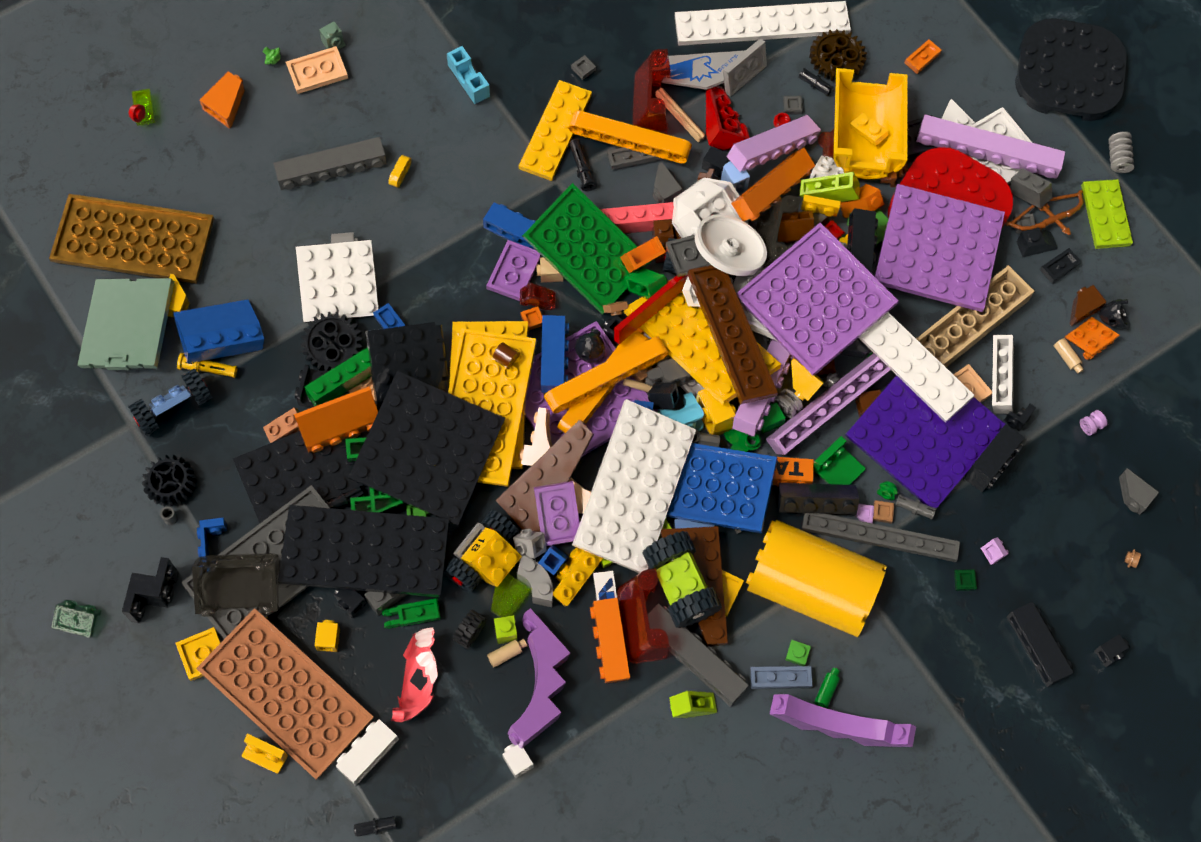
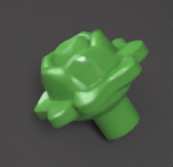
M265 47L262 52L266 55L264 64L275 65L280 60V48L270 50L268 47Z

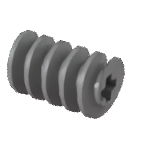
M1119 132L1109 138L1110 167L1114 172L1127 173L1134 169L1133 153L1131 152L1133 150L1131 146L1132 135L1129 132Z

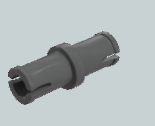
M899 494L895 505L912 511V514L917 513L931 520L937 509L921 503L918 499L915 501Z

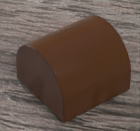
M502 342L494 351L493 360L510 369L520 353Z

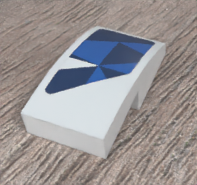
M613 571L593 573L596 601L617 598Z

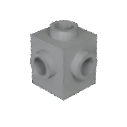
M524 529L513 537L515 550L520 555L535 559L547 551L543 532Z

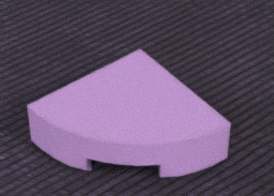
M858 504L856 517L860 521L873 523L874 506Z

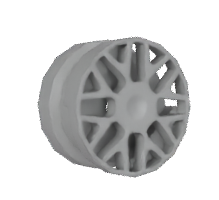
M783 389L780 392V396L777 395L773 404L777 402L784 416L790 419L796 415V411L798 412L803 408L800 399L788 389Z

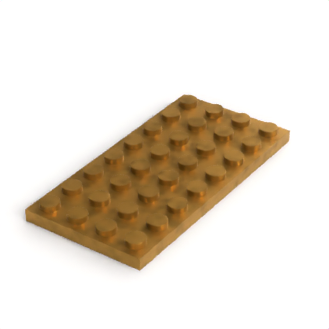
M69 194L49 259L55 263L155 278H169L170 274H174L178 281L197 284L214 217L209 214Z

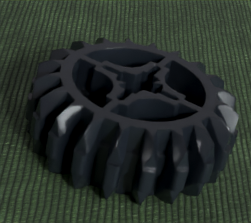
M165 455L164 460L158 457L156 464L151 461L152 467H146L147 474L142 476L145 479L142 481V485L145 487V494H148L147 497L150 500L154 499V503L157 505L161 502V505L164 507L167 503L173 507L174 502L181 505L180 499L182 498L188 500L186 494H193L191 488L196 487L195 482H193L196 480V476L193 474L195 471L193 467H190V463L185 462L182 457L178 459L176 455H173L171 459L168 455ZM180 471L184 473L183 483H180L178 480ZM156 478L160 481L158 491L155 490Z

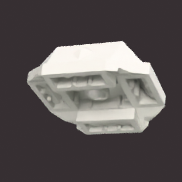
M702 178L674 198L672 224L680 237L684 238L695 235L700 222L704 218L711 216V214L728 215L741 220L731 204L739 197V194L731 182Z

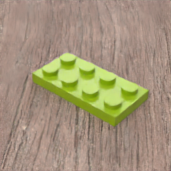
M1119 180L1083 182L1081 187L1095 249L1131 246L1133 241Z

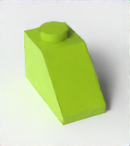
M686 691L669 697L672 716L675 718H690L717 713L714 693Z

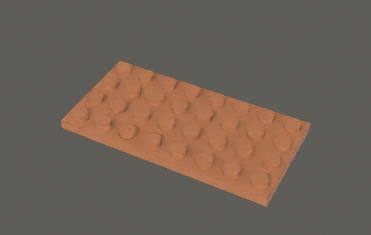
M255 608L196 668L316 780L374 719L364 707Z

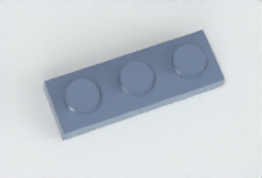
M811 666L750 667L751 689L812 688Z

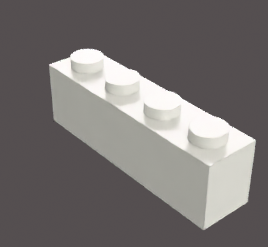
M993 335V413L1008 414L1009 411L1013 412V335Z

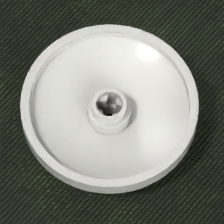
M721 214L711 215L704 218L695 231V243L700 254L712 266L725 273L736 276L752 275L758 272L766 261L767 249L763 239L750 225L740 219Z

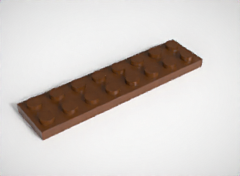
M712 265L688 270L687 275L740 405L776 397L778 394L728 273Z

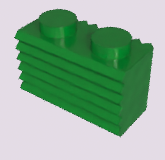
M642 267L625 277L629 292L641 297L643 296L646 299H649L668 283L664 274H658Z

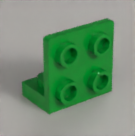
M842 436L824 451L813 464V471L827 484L851 485L865 471V467L844 448L847 441Z

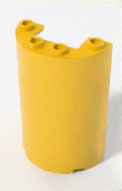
M836 68L833 154L836 166L844 169V173L854 172L856 177L861 179H879L887 177L890 172H898L907 162V74L890 73L887 85L852 82L854 70ZM862 113L888 130L889 135L876 146L850 127V123Z
M772 520L763 540V543H766L764 550L759 549L755 559L759 561L755 572H750L746 583L749 584L747 591L858 637L864 627V621L875 602L885 575L884 570H886L887 566L784 522Z

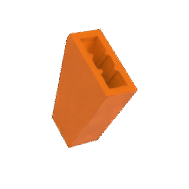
M228 71L199 100L205 112L229 129L233 125L245 91L243 80L238 75H233Z

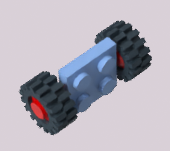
M195 368L181 376L188 389L183 385L180 387L176 385L169 389V393L165 396H156L151 400L152 403L149 404L150 411L142 398L128 406L133 414V418L146 436L160 429L153 416H157L189 398L191 394L199 406L213 398L207 385Z

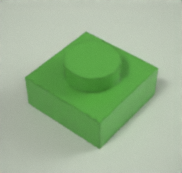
M791 640L785 660L805 666L811 646Z

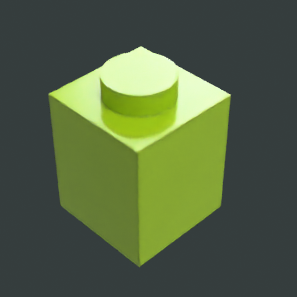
M514 615L495 618L497 643H508L515 639L517 641Z

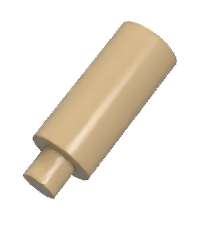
M1065 338L1054 344L1055 349L1070 370L1074 369L1077 374L1084 370L1081 366L1082 361Z
M515 639L489 653L487 657L494 668L522 653L521 649L526 647L527 644L524 639L518 642Z

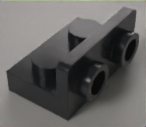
M305 364L304 370H301L299 374L300 386L296 387L295 399H297L299 406L315 407L307 396L305 386L327 373L326 371L310 369V366Z

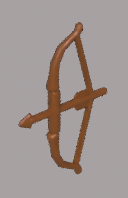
M1079 190L1078 193L1052 197L1050 200L1055 201L1078 196V205L1070 210L1054 215L1049 210L1050 206L1046 203L1041 209H1038L1045 211L1050 218L1032 226L1015 224L1035 207L1031 205L1013 221H1007L1005 225L1026 231L1034 228L1044 229L1046 226L1056 223L1063 233L1070 235V228H1066L1060 220L1071 217L1081 209L1084 204L1082 198L1083 190Z

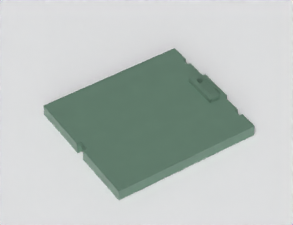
M171 278L137 279L136 281L131 279H96L78 366L80 368L95 367L108 370H129V368L143 367L158 368L174 281Z

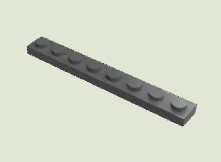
M804 513L801 529L807 532L956 562L958 559L960 541L829 514Z

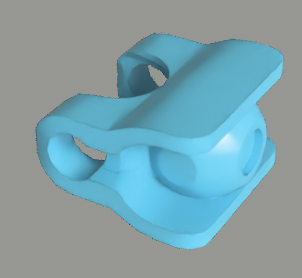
M691 392L683 395L685 407L681 410L658 409L657 413L695 428L698 431L704 428L702 421L704 412Z

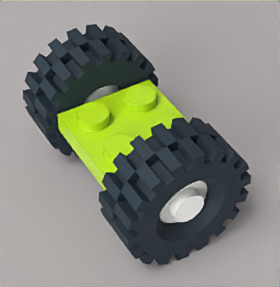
M687 531L667 535V537L653 542L652 545H648L642 552L650 571L656 572L670 603L668 611L676 628L691 626L703 619H707L722 609L714 588H707L693 555L696 553V549Z

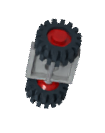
M491 510L481 523L475 525L453 553L457 558L454 557L444 569L445 575L469 593L476 588L482 578L461 557L485 528L497 531L510 544L513 541V537L519 533L516 526L497 511Z

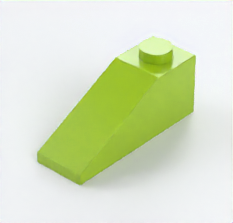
M854 172L801 180V197L809 195L841 202L859 199L860 183Z

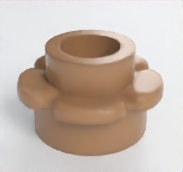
M1135 549L1132 552L1128 551L1125 558L1128 568L1130 566L1137 567L1141 553L1135 552Z

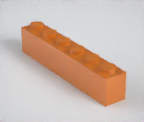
M802 148L789 155L731 204L742 221L748 219L753 221L760 216V212H764L771 207L770 203L777 202L781 199L780 195L788 193L791 190V186L799 184L801 182L800 178L803 179L811 174L810 170L815 167V164L806 149Z

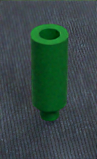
M832 668L831 673H826L814 701L816 705L828 708L840 681L838 677L840 670L837 668Z

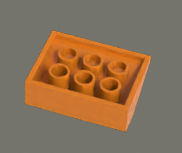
M369 386L296 413L294 416L308 453H315L321 451L324 446L330 444L334 446L341 443L343 439L356 438L361 432L367 430L369 432L378 414V410Z

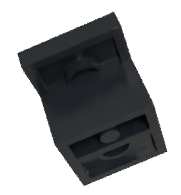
M160 558L156 576L138 573L131 574L122 608V613L130 622L139 623L140 618H143L145 613L144 604L168 608L169 602H172L174 595L172 588L173 584L178 580L179 573L169 558Z

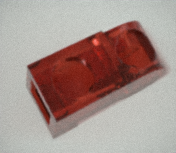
M529 283L520 289V305L527 306L529 304L538 306L542 310H552L555 308V292L549 288Z

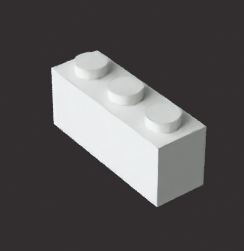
M380 719L376 723L373 721L366 728L367 733L362 738L358 737L352 743L351 747L353 748L347 754L344 752L337 759V769L355 786L399 740L398 736Z

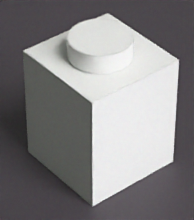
M511 744L504 749L503 758L515 778L533 768V763L524 748L521 749L518 745Z

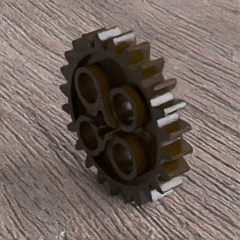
M836 29L835 33L829 30L828 35L822 32V36L818 35L816 40H813L810 48L809 58H811L810 63L814 64L813 69H819V75L824 73V78L831 76V81L836 77V68L854 70V75H859L860 70H863L867 52H864L865 46H861L862 40L857 41L858 36L852 38V32L845 34V30L842 33H839L838 29Z

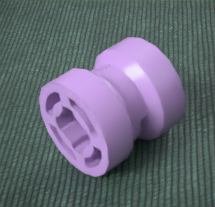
M1095 410L1089 417L1086 416L1080 419V426L1087 435H1092L1096 433L1097 429L1106 427L1107 420L1101 411Z

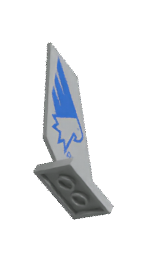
M759 39L746 51L662 56L637 76V79L706 90L724 83L725 92L731 97L767 66L765 41Z

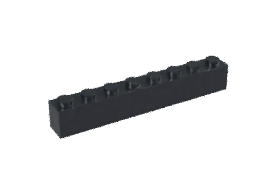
M854 208L849 215L847 250L875 277V271L872 269L876 260V253H874V247L877 243L875 230L878 226L876 211ZM857 338L840 355L863 358L870 349Z

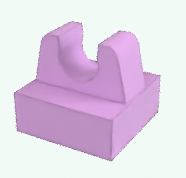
M998 537L992 539L981 548L991 565L997 563L1009 553L1008 550H1005L1002 545L1003 542Z

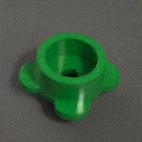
M888 481L880 483V489L877 490V494L884 499L894 500V495L898 493L896 485Z

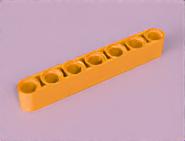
M583 111L574 112L568 127L569 131L576 135L677 163H686L692 148V144L685 139Z
M636 330L617 346L607 361L649 340V338ZM616 384L571 406L560 420L557 428L566 433L578 420H582L586 424Z
M659 336L653 337L551 389L544 395V398L553 413H559L661 361L668 356L669 351Z

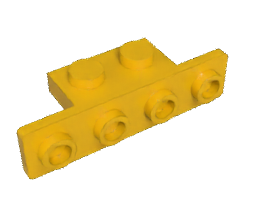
M575 548L570 553L569 560L558 569V575L555 578L560 583L553 591V596L564 606H568L603 558Z

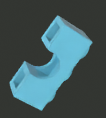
M463 46L447 53L449 68L473 103L476 104L490 97L488 82L481 72L476 74L471 58Z

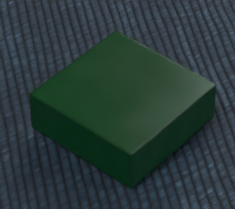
M975 570L954 571L956 591H972L977 589Z

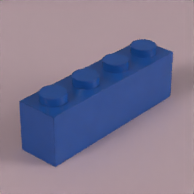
M494 202L483 218L484 228L507 240L534 249L522 235L535 223V220H529L521 213L513 212L505 205Z
M542 315L541 393H547L568 381V375H564V369H568V357H564L565 351H568L569 340H565V334H569V323H565V316Z

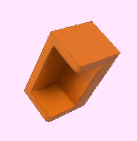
M656 236L622 255L620 258L630 273L664 254L666 251Z

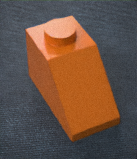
M868 184L860 188L859 199L840 202L844 218H849L854 208L875 211L884 205L880 189Z

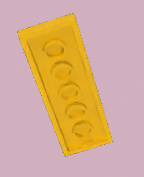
M559 80L521 159L519 170L550 181L553 180L569 146V142L574 135L568 129L575 111H585L591 99L592 91Z

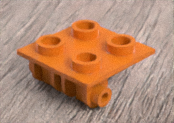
M1091 317L1067 334L1065 338L1084 350L1083 357L1088 360L1092 359L1097 353H1101L1108 345L1113 344L1114 340L1120 335Z

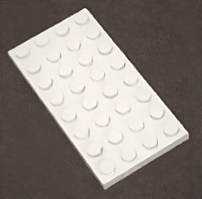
M626 399L622 405L572 546L645 575L648 565L642 552L648 545L658 541L696 429Z

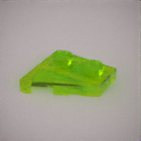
M507 574L499 586L495 587L491 612L500 618L513 616L531 592V589L510 574Z

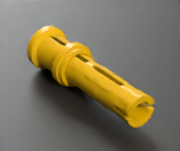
M180 353L177 362L178 370H193L195 368L198 373L203 371L233 378L236 377L238 369L237 366L206 360L187 364L184 353ZM210 367H216V368H221V369H225V370H219V369H214V368H210Z

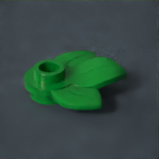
M735 429L724 432L726 440L732 444V450L755 451L761 446L762 440L757 433L755 436H751ZM754 440L755 444H749L748 441Z

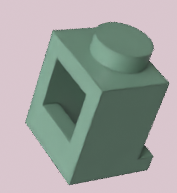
M335 22L319 29L322 43L327 49L337 46L339 50L346 46L342 31Z

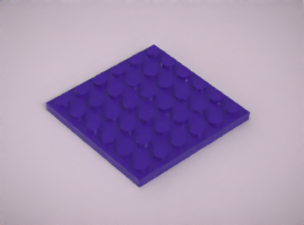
M896 375L848 430L845 436L923 504L937 508L969 471L1005 423L974 397L945 423Z

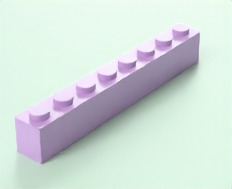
M924 115L916 141L924 145L952 148L976 159L988 160L1014 169L1024 168L1032 173L1057 179L1062 169L1065 151L929 115Z
M874 353L871 354L767 437V442L776 454L785 455L891 369Z

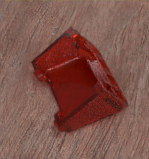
M668 49L652 51L635 72L633 125L663 134H668L669 128L665 113L666 107L662 99L652 98L653 86H661L664 78H671Z
M656 568L640 572L620 585L616 591L627 659L632 663L667 659L670 648L668 636L664 630L650 629L646 609L647 597L649 593L655 592L658 582Z

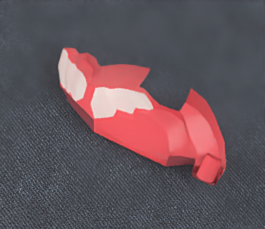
M433 628L422 629L414 633L403 654L406 659L401 699L398 697L400 708L392 709L393 716L391 721L402 723L414 718L423 712L434 698V694L433 696L430 694L438 676V669L431 651V647L435 642ZM417 668L423 671V677H427V683L422 690H419L410 682Z

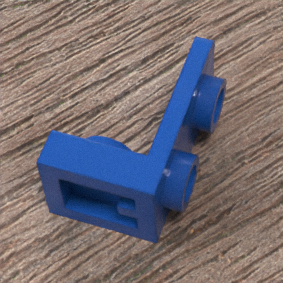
M224 518L199 521L200 527L197 528V537L201 539V546H198V555L205 564L209 562L208 534L219 535L227 531V523Z

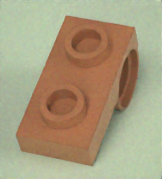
M292 408L263 427L270 443L300 431L294 414L299 413L297 408Z

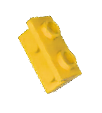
M247 734L244 739L247 746L242 753V757L279 774L288 757L287 753Z

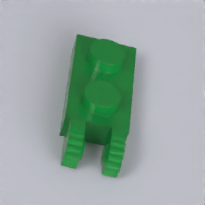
M437 599L397 605L395 608L382 611V615L386 617L399 614V619L385 622L384 628L403 627L441 620Z

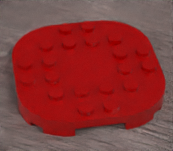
M933 148L919 155L900 183V185L1003 211L1005 214L1002 228L1009 218L1013 207L1011 189L1000 174L952 148ZM894 195L892 196V199H891V201H890V203H889V207H888V218H889V214H890V210H891V206H892V201H893Z

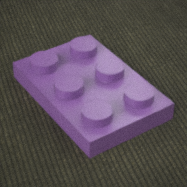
M508 240L486 288L521 302V292H526L542 255L532 248Z
M573 481L534 487L540 532L544 533L546 546L574 541L580 523Z

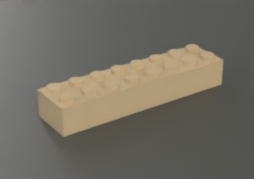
M1008 265L990 280L983 312L956 306L916 339L937 360L947 367L1026 304L1033 295L1034 290Z

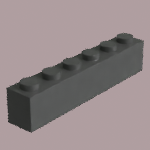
M376 137L274 162L273 164L280 189L289 190L296 186L309 185L320 180L326 181L333 177L345 176L353 172H362L373 167L379 168L387 163L381 139Z
M658 603L642 620L641 626L727 705L731 707L747 690L749 686L747 680L741 674L733 672L731 670L732 666L727 661H721L716 656L715 650L710 646L706 647L696 633H690L686 629L687 626L684 628L675 627L666 606L662 607Z

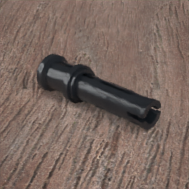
M573 139L569 142L578 168L577 177L581 180V189L583 191L593 190L597 186V182L593 179L592 168L587 164L580 140Z

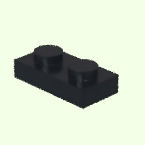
M1068 248L1044 264L1040 271L1053 283L1078 266L1081 260Z

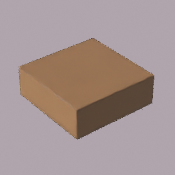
M875 500L873 505V521L892 523L894 503Z

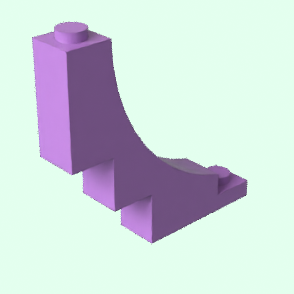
M531 608L524 613L522 622L525 629L532 632L529 634L527 644L534 661V692L527 709L508 731L510 741L521 749L558 720L561 711L550 699L563 689L566 682L555 669L566 662L570 655L566 647Z
M774 694L770 715L801 730H818L832 738H849L864 746L913 747L916 726L912 724H894L888 720L846 714L808 703L789 694Z

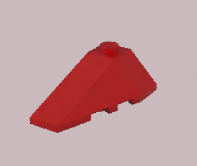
M720 86L706 90V136L709 146L726 150L750 137L746 125L740 123L738 119L740 115L731 108L730 104L732 102L723 87Z

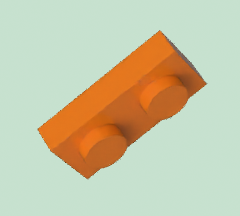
M928 39L905 60V64L918 74L939 56L942 50Z

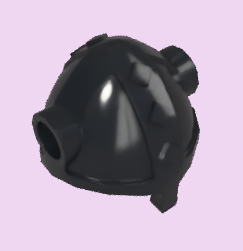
M1117 299L1106 304L1099 312L1100 319L1112 327L1129 328V319L1122 305L1128 304V299Z
M592 329L590 333L583 334L576 340V354L585 362L597 363L605 355V344L600 337L601 332L599 330Z

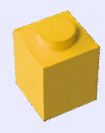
M324 620L323 623L317 622L315 648L317 651H338L340 633L338 623L332 620Z

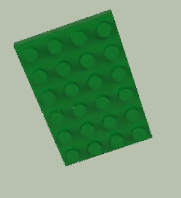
M572 183L522 237L601 314H604L603 305L614 303L628 288L625 277L632 272H628L620 257L637 248V246ZM652 261L646 263L641 267L646 268Z

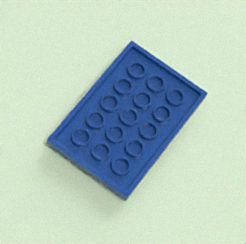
M691 443L666 517L762 533L778 458Z

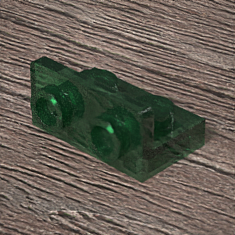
M64 600L55 606L51 628L90 638L93 636L96 618L101 615V610L95 609L96 607L93 605L81 606L77 605L76 601Z

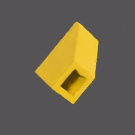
M170 274L169 278L174 281L168 316L174 317L173 312L188 310L190 303L175 275Z

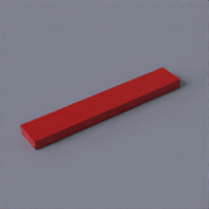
M676 275L615 326L614 341L621 344L680 294L688 275L680 277Z

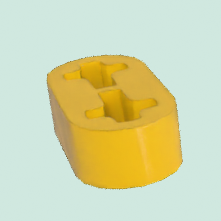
M400 156L389 177V185L397 188L401 185L411 165L412 159L410 157Z

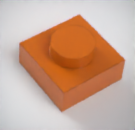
M538 306L521 312L522 320L528 321V331L542 326V314Z

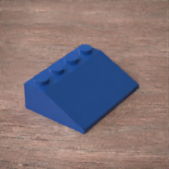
M248 299L173 312L187 364L263 350L264 336Z

